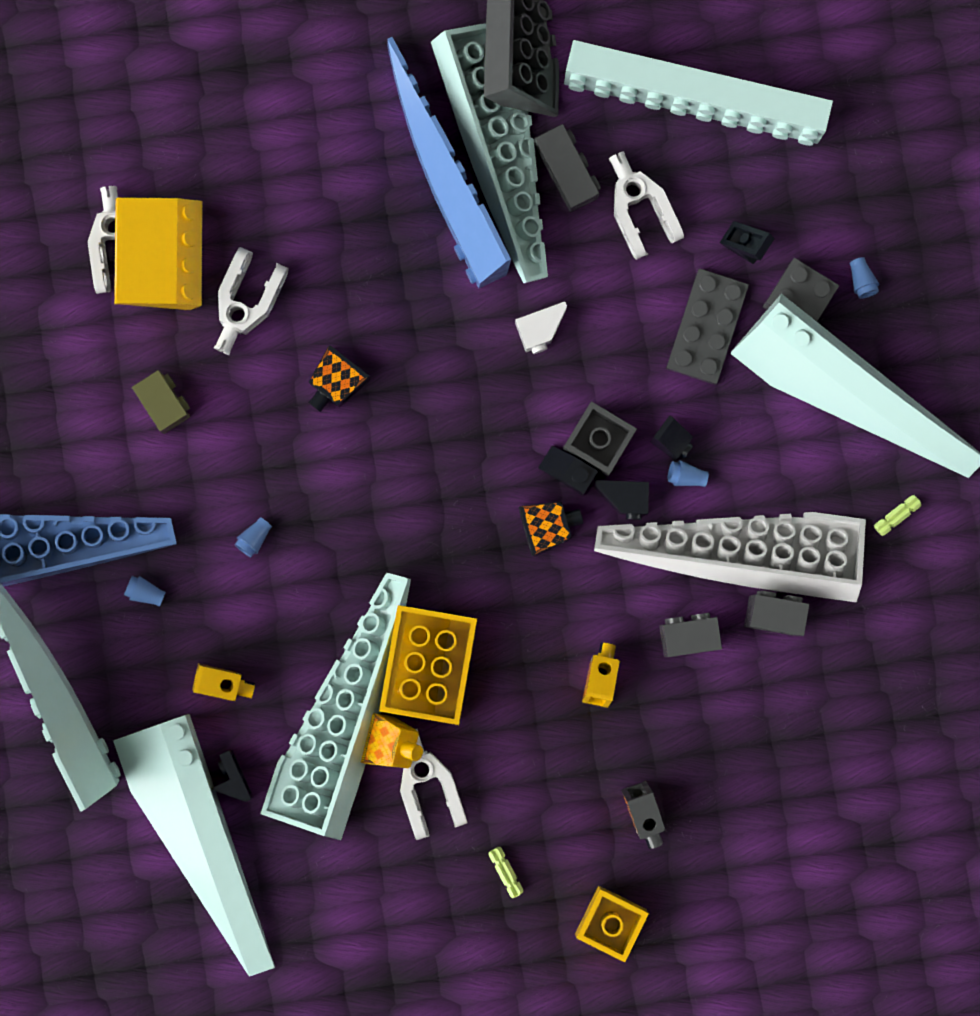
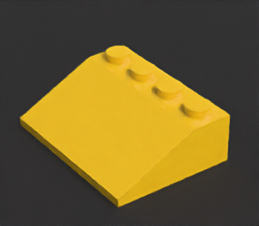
M116 198L115 304L192 310L202 306V201L180 198Z
M398 605L379 711L459 725L477 619Z

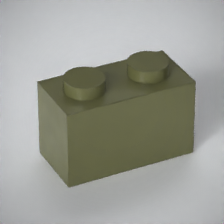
M157 370L134 385L132 389L159 431L165 434L190 418L187 412L190 406L182 395L177 397L173 388L176 385L168 373L163 375V373Z

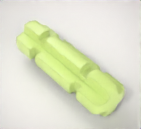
M915 495L907 498L904 504L902 503L885 516V519H881L874 525V528L881 536L886 535L891 531V527H896L910 516L911 511L915 512L921 507L922 504Z
M496 847L489 852V857L493 863L495 862V868L504 885H507L510 897L515 898L521 895L523 888L520 882L516 881L517 877L508 859L505 860L502 848Z

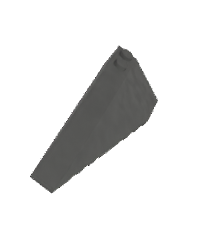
M487 0L484 97L500 106L556 117L558 116L559 61L558 58L551 59L550 47L556 46L555 35H550L547 28V21L553 20L552 10H550L544 0Z

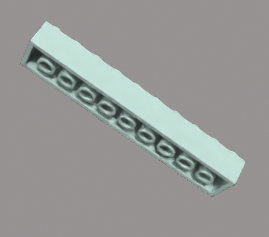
M573 40L564 85H568V88L573 91L583 92L585 89L593 91L596 96L608 98L609 95L619 97L620 101L628 104H634L635 101L645 103V106L650 109L659 110L662 107L670 109V112L675 115L685 116L686 113L696 115V119L710 122L713 119L721 121V124L726 127L735 128L737 125L747 127V131L761 134L764 131L772 133V136L777 139L786 140L788 137L798 139V143L808 146L814 143L818 144L826 132L833 102L828 99Z

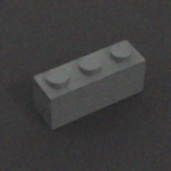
M562 124L536 137L534 145L571 213L597 200L599 196L598 190L601 187L594 175L590 177L586 169L589 165L582 152L578 154L574 146L577 142L570 129L566 131Z

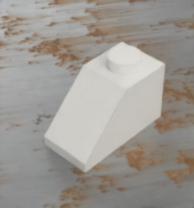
M566 302L515 319V324L526 353L532 351L533 354H537L548 349L547 345L551 344L566 312Z

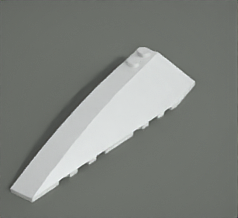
M805 512L803 518L792 517L790 513L780 514L779 517L765 518L764 515L754 516L753 519L743 520L740 517L699 519L696 520V523L672 521V524L657 525V522L637 527H634L632 524L598 526L594 551L659 569L724 583L857 602L862 587L866 519Z

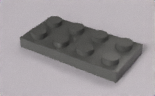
M698 269L666 369L714 385L717 384L749 284Z

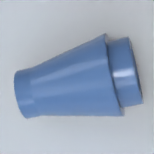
M861 257L851 261L854 293L858 294L859 299L877 294L879 292V282L867 265L865 258Z
M679 460L678 462L672 461L670 464L667 479L674 486L705 487L708 482L709 473Z
M260 517L237 537L238 541L234 545L251 558L254 553L258 554L272 526Z
M132 576L124 595L130 597L129 600L154 604L160 607L166 592L160 590L141 576L138 578Z

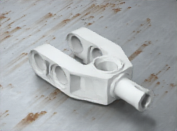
M624 151L619 152L618 156L616 154L611 156L609 161H611L619 178L615 185L614 217L633 257L637 260L648 255V253L645 251L640 240L639 229L634 227L628 214V206L637 204L645 198H649L669 241L674 243L683 239L682 228L664 190L641 171L633 172ZM635 185L639 188L640 194L635 197L630 196L626 191V187Z
M109 186V189L106 187L100 188L104 211L97 213L88 239L93 284L97 294L111 291L105 242L107 240H115V232L110 233L108 226L112 221H115L116 198H118L117 186Z
M242 247L238 248L218 290L219 321L224 328L214 349L220 352L223 351L227 355H230L238 334H248L269 317L289 271V268L276 263V268L269 282L266 281L264 285L265 291L262 298L254 308H249L241 302L233 301L253 256V252ZM236 310L245 312L244 318L241 321L236 322L231 319L233 312Z
M418 736L417 745H420L423 748L420 737ZM424 749L420 760H412L409 769L403 768L400 789L416 840L429 837V831L414 784L426 782L434 777H437L442 785L446 804L449 807L455 828L468 824L452 773L431 752L427 753ZM419 762L426 763L429 766L428 775L418 776L414 771L415 765Z

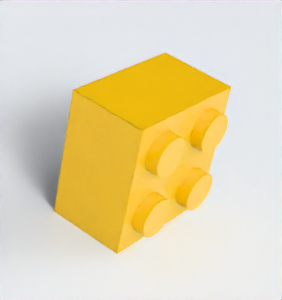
M598 885L575 936L577 939L626 962L649 913L647 909Z

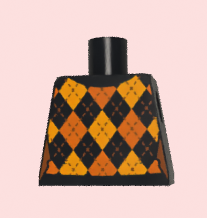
M329 345L309 381V384L317 392L308 403L319 412L324 409L329 401L340 408L370 381V376Z
M562 502L518 507L531 556H536L571 539L569 528L584 524L580 509L564 513Z

